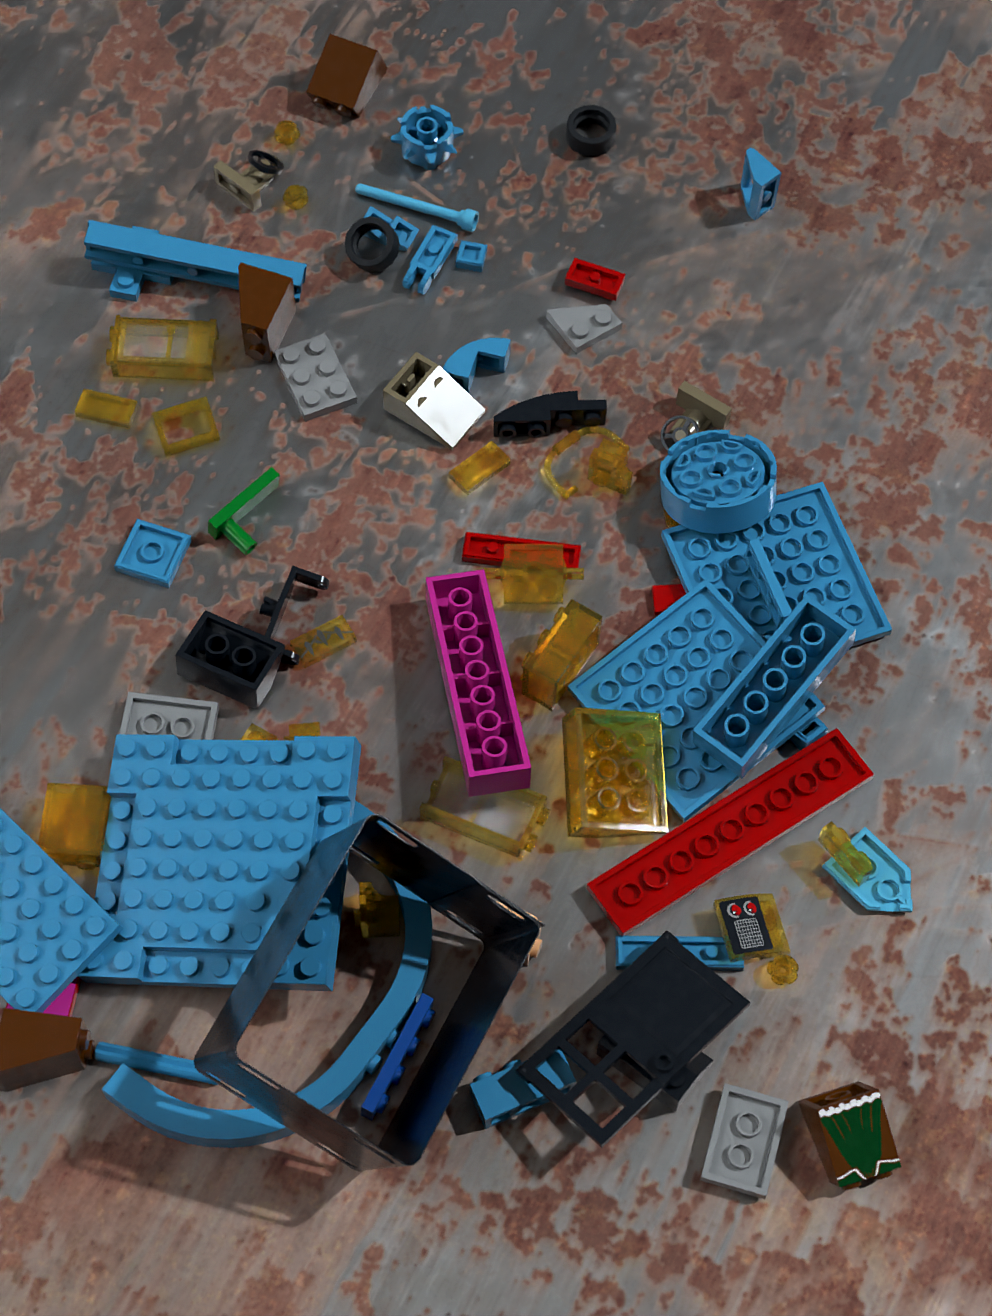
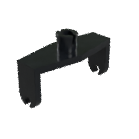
M292 566L278 601L268 596L264 597V603L261 605L259 614L272 617L265 636L271 639L274 638L296 581L321 590H327L330 581L321 575ZM285 649L281 662L298 665L300 656Z

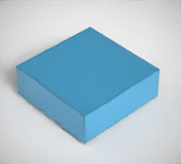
M461 240L455 267L482 272L488 245Z

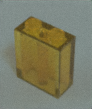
M48 783L38 845L61 868L64 865L76 866L82 870H93L95 867H100L111 796L107 793L108 786Z

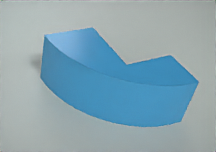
M485 338L468 343L449 357L443 369L469 393L477 367L505 373L510 358L511 339Z

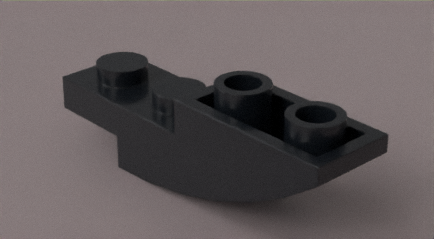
M578 391L558 392L534 397L517 403L495 415L493 437L512 438L514 436H530L538 438L550 436V426L569 427L586 425L595 427L605 425L607 400H578Z

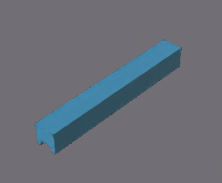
M93 220L88 221V230L84 240V245L86 246L85 259L238 290V266L241 262L293 278L295 301L299 302L303 283H305L307 264Z

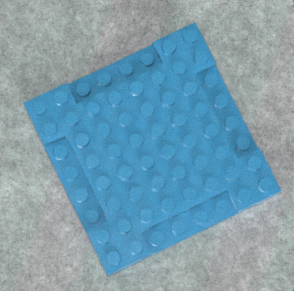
M116 734L107 793L111 796L95 901L123 929L78 977L86 983L235 988L319 843L353 823L362 746L357 738L354 736H294V740L178 739L176 735ZM349 852L269 989L333 992Z

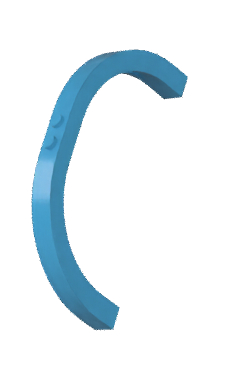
M355 800L352 824L374 813ZM380 820L377 821L382 826L396 834L386 823ZM352 845L355 848H357L360 852H362L364 855H366L371 861L377 864L380 863L376 859H374L373 857H371L370 855L356 847L355 845ZM385 874L383 875L396 894L405 923V945L402 961L389 992L342 1055L315 1082L295 1093L327 1115L351 1095L368 1073L373 1075L383 1061L382 1054L388 1047L392 1049L395 1045L401 1029L410 1017L423 992L429 973L433 939L431 906ZM122 1063L102 1088L107 1100L136 1121L166 1137L188 1144L236 1148L264 1144L295 1134V1132L257 1108L219 1110L183 1102L158 1089L124 1063Z

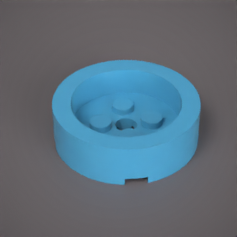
M708 430L684 437L668 449V455L660 464L662 505L668 515L677 523L699 532L721 534L751 527L765 518L776 502V459L768 446L748 434L745 437L730 435V430ZM719 471L720 473H723V476L721 477L720 474H715L712 472Z

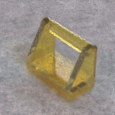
M207 396L151 413V419L165 457L220 440ZM203 411L210 429L209 432L174 443H167L162 423Z

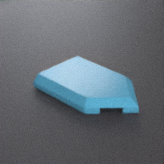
M866 827L822 865V868L867 911L912 913L911 869Z

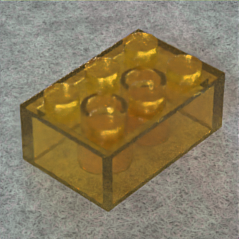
M573 599L570 600L565 608L561 606L554 616L553 626L550 630L545 629L541 633L537 641L538 647L533 653L529 651L522 661L523 673L520 681H522V694L553 711L567 691V686L574 681L599 645L603 616Z

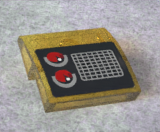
M748 894L714 900V910L730 963L759 957V960L790 954L791 951L773 894Z

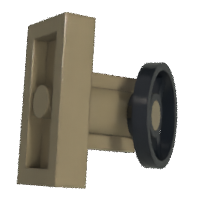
M259 150L249 152L247 159L251 166L241 174L220 160L213 166L216 184L253 212L261 207L260 191L274 180L272 174L279 175L284 169V164L278 158ZM252 156H258V161H256Z
M684 381L678 388L676 404L686 411L683 415L671 417L664 423L661 429V442L668 451L669 447L665 438H673L677 442L694 433L706 431L710 425L720 430H725L730 421L732 408ZM679 419L670 432L665 433L667 426L672 421Z

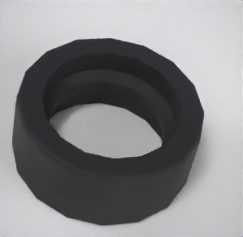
M585 105L575 109L569 115L566 125L568 145L573 151L588 157L600 156L608 152L613 147L616 139L617 125L615 117L610 111L601 106ZM592 123L603 127L606 133L598 138H588L580 135L576 129L583 124Z
M371 216L362 218L355 222L346 234V253L350 260L364 271H383L392 265L398 256L400 248L398 235L381 218ZM380 230L387 238L386 248L375 259H364L360 256L357 249L360 239L368 231Z

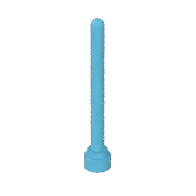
M357 184L355 187V191L360 195L457 222V225L461 226V229L474 232L478 223L479 212L467 208L459 212L365 184Z

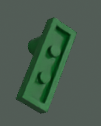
M273 467L267 470L208 520V533L215 540L224 534L244 555L251 553L257 546V542L237 522L279 487L280 474Z

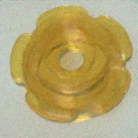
M289 120L279 122L274 131L276 134L274 136L275 140L283 145H292L300 137V131L297 129L296 124Z
M299 185L289 186L283 194V201L286 206L293 210L303 208L309 200L307 188L305 186L300 187Z
M777 955L773 961L768 963L767 972L772 976L771 980L778 985H784V983L792 984L798 977L797 971L799 966L794 958L789 955ZM785 968L786 972L782 973L780 969Z

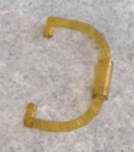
M591 426L584 427L578 431L573 430L552 446V451L547 455L544 464L545 477L564 499H568L578 491V488L573 485L566 491L556 481L551 471V464L556 455L562 454L578 442L581 436L591 433L602 434L613 440L621 448L615 453L617 459L630 451V447L618 435L606 428Z

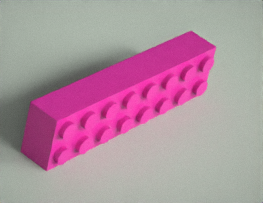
M483 569L426 577V603L468 796L474 797L530 788L531 764L485 571Z

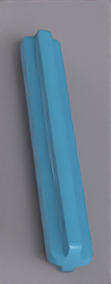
M98 1042L95 1049L94 1057L97 1061L116 1065L124 1063L131 1068L218 1085L197 1071L194 1066V1060L106 1042ZM208 1073L210 1076L214 1077V1078L217 1079L218 1081H221L220 1079H218V1078L215 1077L214 1075Z

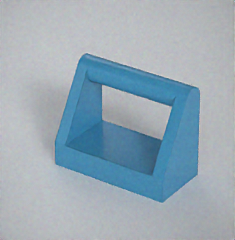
M748 148L744 160L740 189L748 215L757 220L775 207L781 172L757 150Z

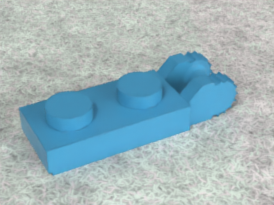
M432 225L410 262V267L405 274L402 287L409 289L415 281L417 273L424 275L418 285V293L424 295L429 289L432 279L436 278L456 244L458 234Z

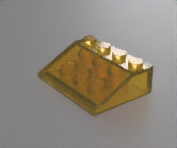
M581 707L572 709L562 718L568 837L609 838L668 833L661 713Z

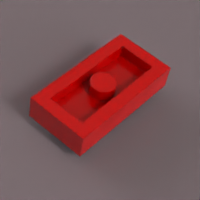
M574 257L565 277L564 285L616 301L625 282L626 274Z

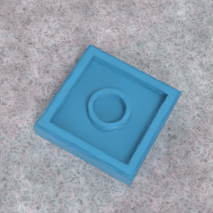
M137 519L119 554L114 569L116 572L170 588L192 542L191 535Z

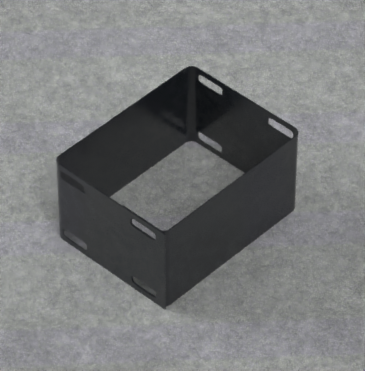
M372 814L323 839L319 843L195 1054L194 1066L198 1072L353 1170L362 1171L415 1165L421 1159L536 941L540 928L545 925L382 815ZM380 820L386 823L387 825H389L390 827H392L393 829H395L396 831H398L399 833L413 841L418 846L415 847L409 844L408 842H406L405 840H403L402 838H400L399 836H397L396 834L382 826L377 821ZM352 845H355L380 863L377 864L353 849ZM349 851L426 901L427 905L480 939L484 945L478 961L378 1146L248 1065L238 1057L236 1052L240 1038ZM487 895H490L491 897L495 898L496 900H498L499 902H501L502 904H504L505 906H507L508 908L522 916L524 919L513 914L508 909H506L505 907H503ZM447 910H449V911H451L452 913L456 914L457 916H459L460 918H462L463 920H465L466 922H468L469 924H471L472 926H474L475 928H477V929H478L479 931H481L482 933H480V932H478L477 930L473 929L472 927H470L469 925H467L466 923H464L463 921H461L460 919H458L457 917H455L454 915H452L451 913H449ZM238 1064H241V1065L245 1066L246 1068L250 1069L251 1071H253L254 1073L258 1074L259 1076H261V1077L264 1078L265 1080L269 1081L270 1083H272L273 1085H275V1086L278 1087L279 1089H276L275 1087H273V1086H271L270 1084L266 1083L265 1081H263L262 1079L258 1078L257 1076H255V1075L252 1074L251 1072L247 1071L246 1069H244L243 1067H241V1066L238 1065ZM208 1073L214 1075L215 1077H217L218 1079L222 1080V1081L225 1082L226 1084L230 1085L231 1087H233V1088L236 1089L237 1091L241 1092L242 1094L245 1095V1097L242 1096L241 1094L237 1093V1092L234 1091L233 1089L229 1088V1087L226 1086L225 1084L221 1083L220 1081H218V1080L215 1079L214 1077L210 1076ZM355 1138L360 1139L361 1141L365 1142L366 1144H368L369 1146L373 1147V1148L376 1149V1150L374 1151V1150L370 1149L369 1147H367V1146L364 1145L363 1143L359 1142V1141L356 1140ZM319 1143H321V1144H323L324 1146L328 1147L329 1149H331L332 1151L336 1152V1153L339 1154L340 1156L344 1157L345 1159H347V1160L350 1161L351 1163L355 1164L356 1166H353L352 1164H350V1163H348L347 1161L343 1160L342 1158H340V1157L337 1156L336 1154L332 1153V1152L329 1151L328 1149H326V1148H324L323 1146H321Z

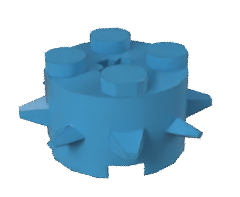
M430 105V108L420 106L418 110L416 106L407 111L403 118H397L401 124V131L391 136V142L401 145L404 159L426 170H434L438 165L449 159L452 153H457V150L453 147V140L463 134V129L453 126L450 112H446L443 108L435 105Z

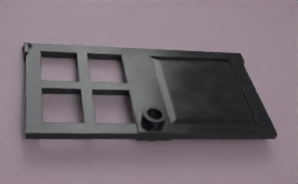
M666 930L660 938L515 1071L519 1077L527 1084L531 1083L602 1148L750 1005V1001L681 945L679 939ZM588 1021L617 1045L596 1066L568 1042ZM558 1049L586 1073L566 1094L560 1091L537 1070ZM624 1054L631 1057L654 1078L634 1099L604 1074ZM595 1082L624 1106L603 1128L574 1103Z

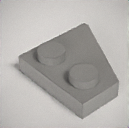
M607 304L547 310L546 318L576 354L622 330V322Z

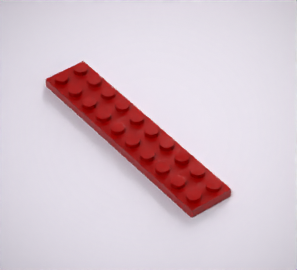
M838 728L593 879L587 883L586 889L620 936H626L873 779L874 773Z

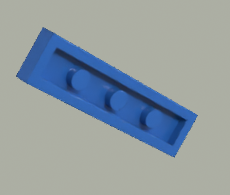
M424 993L421 994L361 1106V1116L373 1121L376 1113L382 1115L391 1098L387 1093L392 1083L397 1086L406 1070L402 1064L407 1055L414 1056L421 1042V1039L417 1038L422 1027L428 1029L435 1016L436 1011L432 1010L434 998Z

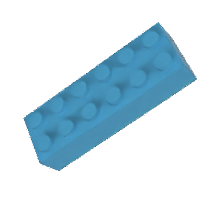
M806 594L693 729V743L743 779L854 644L856 628Z

